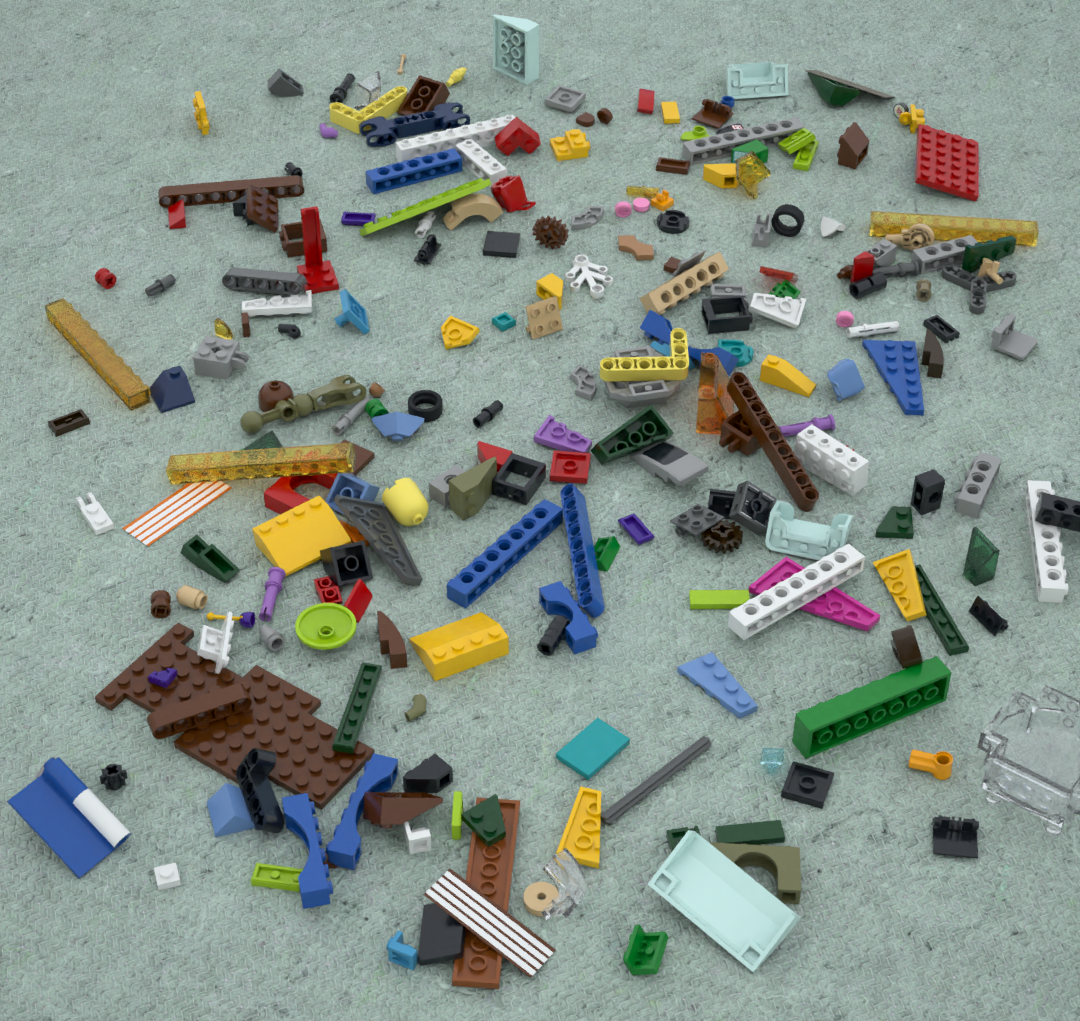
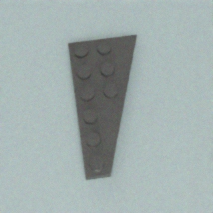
M336 495L333 501L402 583L420 585L423 579L385 504Z

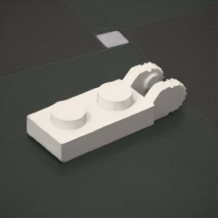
M91 492L87 493L89 505L85 506L80 496L75 498L82 516L95 535L114 529L113 522L99 502H96Z

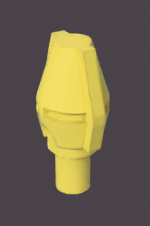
M461 67L454 70L446 85L450 87L452 84L460 82L467 69Z

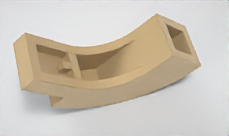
M469 194L451 203L453 209L442 219L447 228L452 231L465 218L472 215H481L492 223L503 213V210L499 203L490 196Z

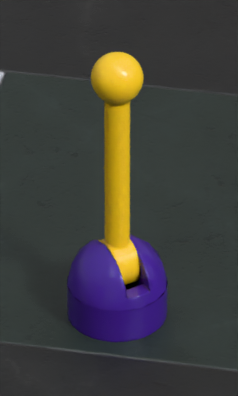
M212 612L207 614L208 620H225L226 618L224 615H214ZM243 612L240 617L232 616V620L239 621L243 627L253 628L255 613Z

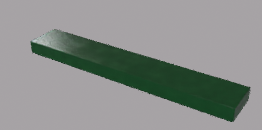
M915 565L926 617L947 653L951 656L968 652V644L921 565Z
M362 662L332 744L333 751L354 753L382 672L381 665Z

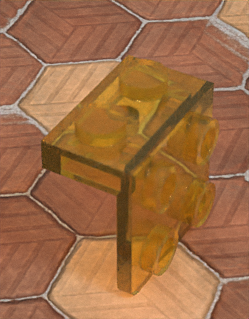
M750 151L736 160V181L745 188L748 196L756 199L758 198L757 183L771 176V172L757 155Z

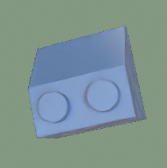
M339 470L325 502L330 508L345 515L333 501L336 495L374 502L380 487L349 472Z

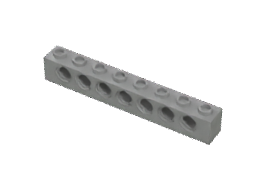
M795 117L683 142L682 156L686 161H690L691 166L731 157L733 148L754 140H759L766 147L771 148L778 146L780 141L805 128V126Z

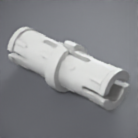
M427 211L424 218L420 220L419 226L415 231V235L417 234L418 238H424L428 229H431L432 222L436 218V215H433L434 212Z

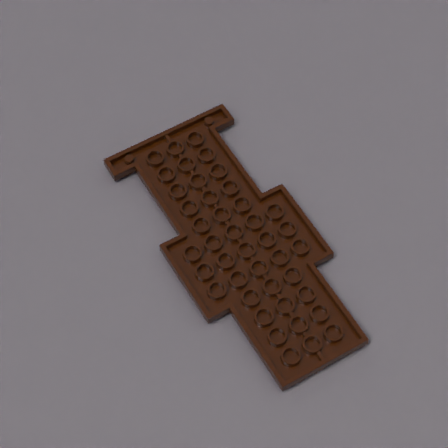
M179 622L95 696L96 703L110 711L126 698L152 713L234 684H243L252 700L250 708L184 731L174 741L175 748L237 784V768L252 748L272 751L276 754V764L267 776L268 779L294 795L308 793L309 802L314 801V806L321 810L365 766L366 762L371 760L373 753H375L374 749L360 741H357L353 754L333 751L332 744L338 729L312 716L321 706V700L258 665H255L244 677L227 668H222L219 674L215 673L216 662L197 655L196 651L185 646L194 637V631ZM166 668L177 669L178 675L167 688L151 683L148 680V676L155 671H164Z

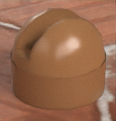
M373 382L369 388V393L376 398L380 397L385 391L376 382Z

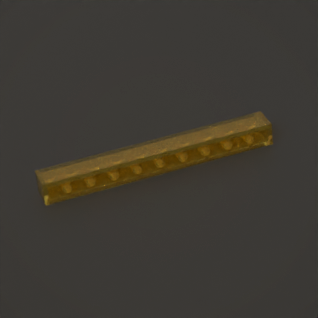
M871 211L869 221V236L886 237V234H902V229H909L912 225L918 223L929 226L934 232L935 240L950 241L972 235L977 242L986 243L988 240L996 241L998 238L1013 236L1016 238V245L1036 246L1039 233L1037 221Z
M62 298L45 305L48 321L131 411L150 403L149 395L151 391L148 385H144L140 377L133 373L131 367L124 363L122 357H118L114 349L107 345L105 339H101L97 331L90 327L89 322L85 321L81 314L74 310L71 303Z
M353 443L170 455L166 473L170 484L354 472L357 456Z

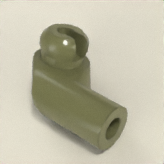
M418 694L412 698V701H414L413 708L404 713L405 718L409 722L426 712L427 700L424 695Z

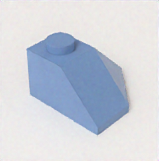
M393 412L373 417L372 422L383 436L392 438V441H402L403 438L410 437L421 426L424 418L401 412Z

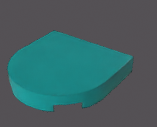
M718 339L717 347L739 358L735 367L748 365L752 361L753 348L751 346H747L740 340Z

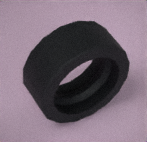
M784 204L776 209L771 223L774 231L779 235L792 237L801 231L805 219L804 214L798 207ZM789 215L796 220L797 225L793 227L784 225L780 221L779 216Z
M420 390L411 394L408 398L409 415L422 417L424 422L435 421L442 415V398L437 392ZM423 403L434 405L432 408L421 409L416 407L417 405Z

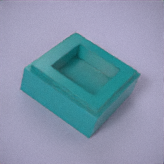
M504 312L493 317L492 324L503 332L515 326L516 320Z

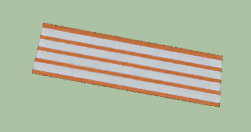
M205 471L122 529L149 546L226 493L231 487Z

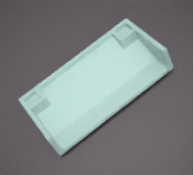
M687 831L648 883L652 889L753 973L785 939L801 918L696 831Z

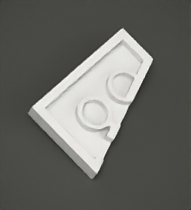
M754 293L748 310L796 329L799 325L806 299L800 298V300L788 296L779 298L775 295Z

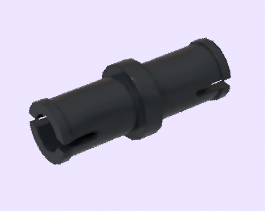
M495 400L490 406L484 407L481 413L473 418V424L477 428H481L487 421L495 418V415L503 409V404L499 400Z

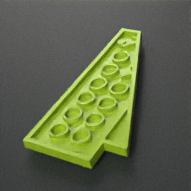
M483 178L461 184L456 188L449 189L429 199L391 213L392 217L387 218V216L378 218V222L374 224L372 221L363 225L364 228L359 230L360 235H367L492 185L490 179L483 180Z

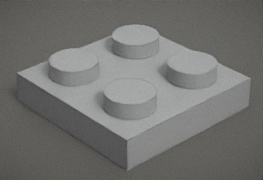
M558 85L544 99V105L572 113L586 98V93Z

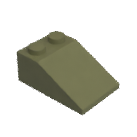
M492 457L449 480L450 509L463 521L479 513L491 496L492 480L497 474L496 457Z

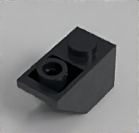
M434 754L424 759L420 765L413 770H409L403 776V789L405 792L438 793L453 782V768L438 755Z

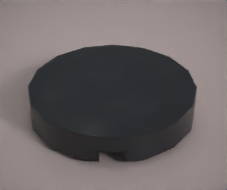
M668 210L666 213L658 215L657 227L669 234L682 233L689 227V217H686L682 211Z

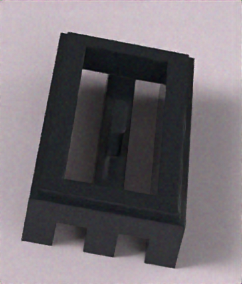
M938 315L930 317L923 322L927 329H930L933 334L945 343H948L949 340L953 341L954 337L956 339L959 338L960 332Z

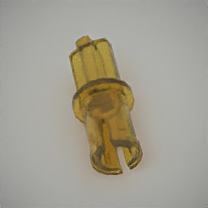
M645 185L642 187L627 186L626 193L628 195L641 196V198H654L659 193V188L645 187Z

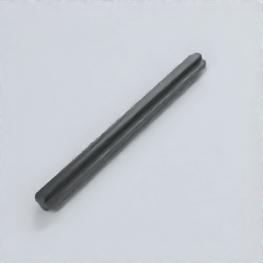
M705 736L701 737L601 814L602 822L609 825L707 750L712 745L710 739Z

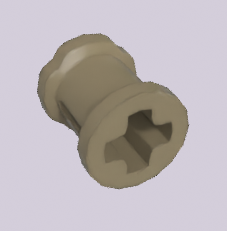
M927 279L919 280L916 285V297L920 301H928L932 296L930 290L931 282Z

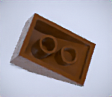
M419 75L397 113L406 116L433 111L436 105L445 103L450 92L445 83Z
M365 792L363 819L371 821L372 825H379L380 828H393V825H401L443 803V798L425 792Z

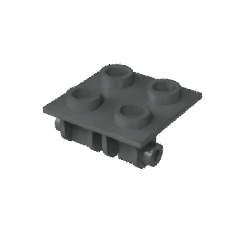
M697 504L679 514L670 522L676 525L675 532L677 535H684L690 532L697 536L725 519V517Z

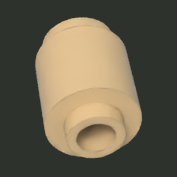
M187 585L179 588L176 594L179 604L195 610L203 609L208 600V596L204 594V591Z

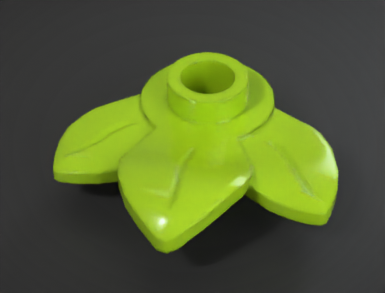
M695 126L692 131L683 133L680 139L691 141L709 137L710 135L707 134L705 127Z

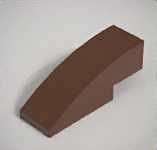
M377 611L381 655L389 654L391 669L407 667V653L400 632L382 611Z

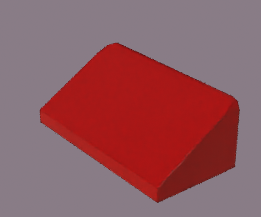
M184 199L168 207L169 229L186 228Z
M864 251L854 258L851 283L872 275L875 259L872 254Z
M362 579L357 580L344 604V607L354 614L356 623L360 622L373 598L372 593Z

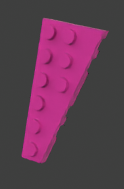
M785 557L752 583L748 588L749 593L760 595L763 591L769 590L779 582L788 579L805 568L790 558ZM836 587L798 608L868 631L880 621L878 613Z

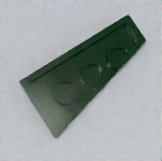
M1007 236L998 238L996 241L988 240L984 244L978 242L974 246L966 245L962 269L972 273L980 269L983 258H988L994 262L1014 253L1016 238Z

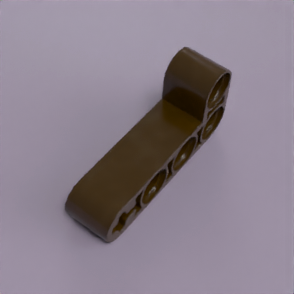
M912 625L891 631L893 640H890L895 658L902 669L923 663Z

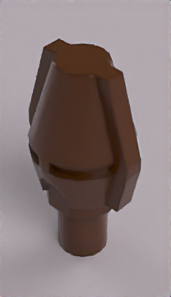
M846 265L840 269L839 273H837V278H851L853 265Z

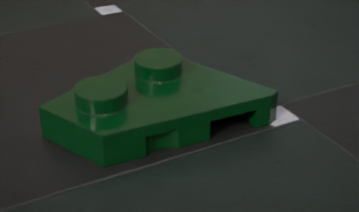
M892 506L878 526L875 537L913 539L911 507Z
M496 794L461 814L464 823L487 847L506 837L500 804Z

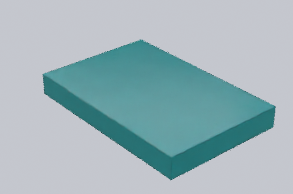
M597 717L556 753V759L589 780L630 744V738Z

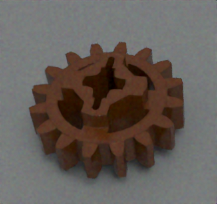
M547 215L546 219L541 216L540 220L537 219L532 230H534L533 235L536 236L535 241L540 240V245L545 244V248L551 246L554 249L555 246L560 248L561 245H565L569 237V229H565L567 225L561 224V219L557 221L555 216L551 219Z

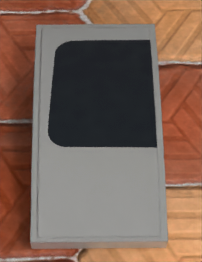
M664 441L650 445L631 455V459L654 478L660 476L666 482L672 480L679 487L709 471V466L698 457L683 448Z

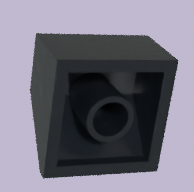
M364 540L320 550L324 571L336 586L356 583L358 579H362V581L373 579Z

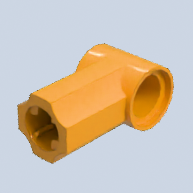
M913 749L908 767L931 772L935 778L946 780L950 778L952 773L953 757L946 751L931 754Z

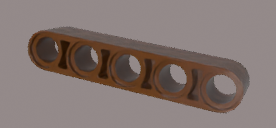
M238 683L154 711L148 715L146 721L154 738L164 739L243 712L250 708L252 700L244 685Z

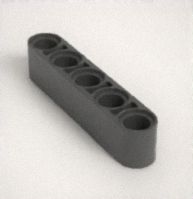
M234 267L229 269L223 276L222 283L229 289L297 295L305 287L307 280L302 274Z

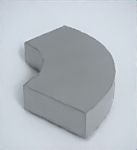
M588 206L584 213L571 216V230L586 229L597 224L603 217L604 207Z
M579 365L570 374V380L578 386L576 396L592 401L596 394V382L593 374Z

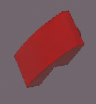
M639 88L637 112L653 113L654 91Z
M329 576L314 579V586L321 603H343L338 586L335 585Z

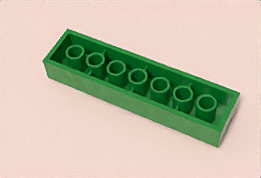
M936 656L924 660L921 664L891 673L887 677L874 680L865 686L855 688L842 695H837L833 699L820 702L808 709H803L795 715L792 742L807 759L944 702L947 698L952 672Z

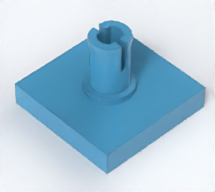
M346 289L342 290L340 298L343 313L335 318V322L339 327H342L351 321L363 334H366L370 331L366 309Z

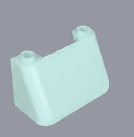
M777 500L769 516L765 539L766 546L772 551L821 560L824 556H828L838 548L846 545L853 515L837 514L833 518L831 526L794 519L793 506L788 502Z

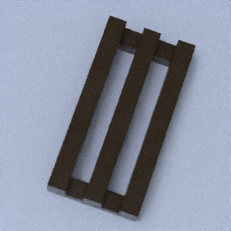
M82 409L48 422L49 428L56 437L90 424L89 418Z

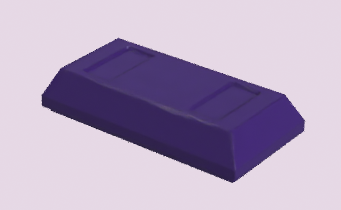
M343 212L341 223L343 225L363 226L372 221L374 224L376 214Z
M635 513L618 519L620 525L638 545L651 541L654 538V535Z

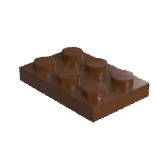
M250 185L247 188V218L275 233L279 229L278 199L273 195L263 192L259 187Z

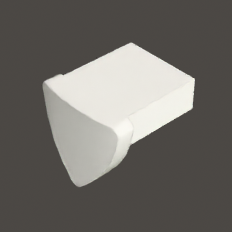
M822 217L821 233L823 237H828L837 230L844 232L846 225L835 219Z

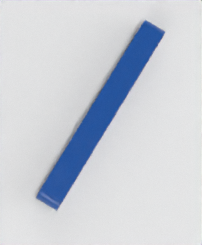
M567 484L562 488L560 495L578 602L592 618H595L603 613L605 606L584 495L574 484Z

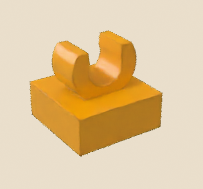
M662 190L661 194L657 193L656 197L651 199V205L661 211H665L674 205V199L669 197L668 191Z

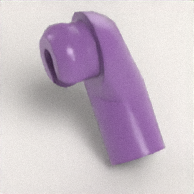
M325 123L319 125L323 137L336 138L338 136V131L334 128L327 127Z

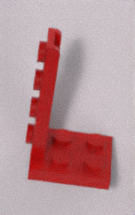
M318 207L302 208L300 210L305 264L298 265L297 272L302 274L307 280L303 288L304 292L311 290L312 294L338 290L339 283L330 260H322Z

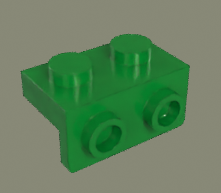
M640 924L634 926L627 950L623 956L624 964L632 975H654L658 973L669 938L665 931L644 932Z

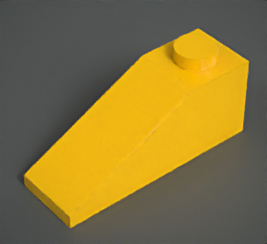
M768 354L761 364L760 381L806 397H810L816 388V384L785 359Z

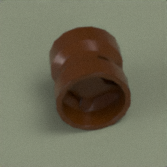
M158 590L152 593V616L165 618L170 615L171 595L167 591Z

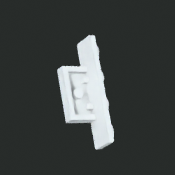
M229 611L222 624L221 631L203 625L200 633L197 655L216 661L215 673L217 674L220 673L222 668H226L229 661V656L227 655L231 648L229 643L233 633L231 630L234 625L232 612Z

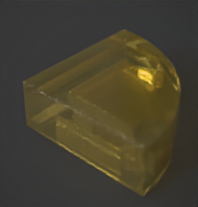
M217 318L214 321L215 334L231 340L233 338L231 329L223 320Z

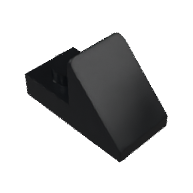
M246 194L233 203V213L235 217L243 216V219L247 220V226L254 225V221L247 218Z

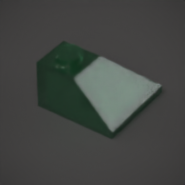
M977 527L972 529L963 571L965 578L974 586L994 579L1000 552Z

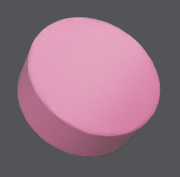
M637 198L633 201V209L637 212H645L649 209L650 202L645 198Z
M625 201L617 203L615 205V214L618 217L629 216L631 214V205Z
M841 311L837 314L836 323L838 326L846 328L853 324L854 316L851 312Z

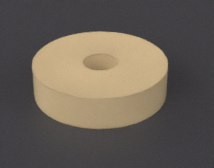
M535 882L524 891L523 904L525 909L532 915L539 917L553 914L559 907V891L550 883Z

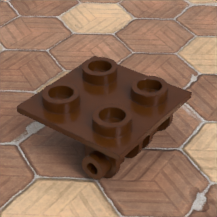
M707 98L702 101L704 107L692 117V120L719 129L734 113H732L730 106Z

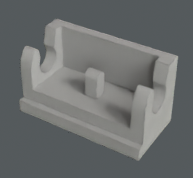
M767 213L765 221H762L760 219L761 214H758L756 224H754L752 246L768 248L772 213Z

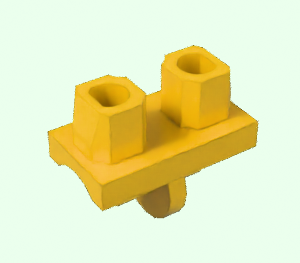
M910 104L911 113H901L899 115V122L902 125L909 124L910 133H915L919 124L925 125L923 109H915V105Z

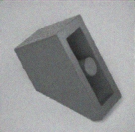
M278 69L267 80L268 90L279 97L302 96L304 94L303 86L281 69Z

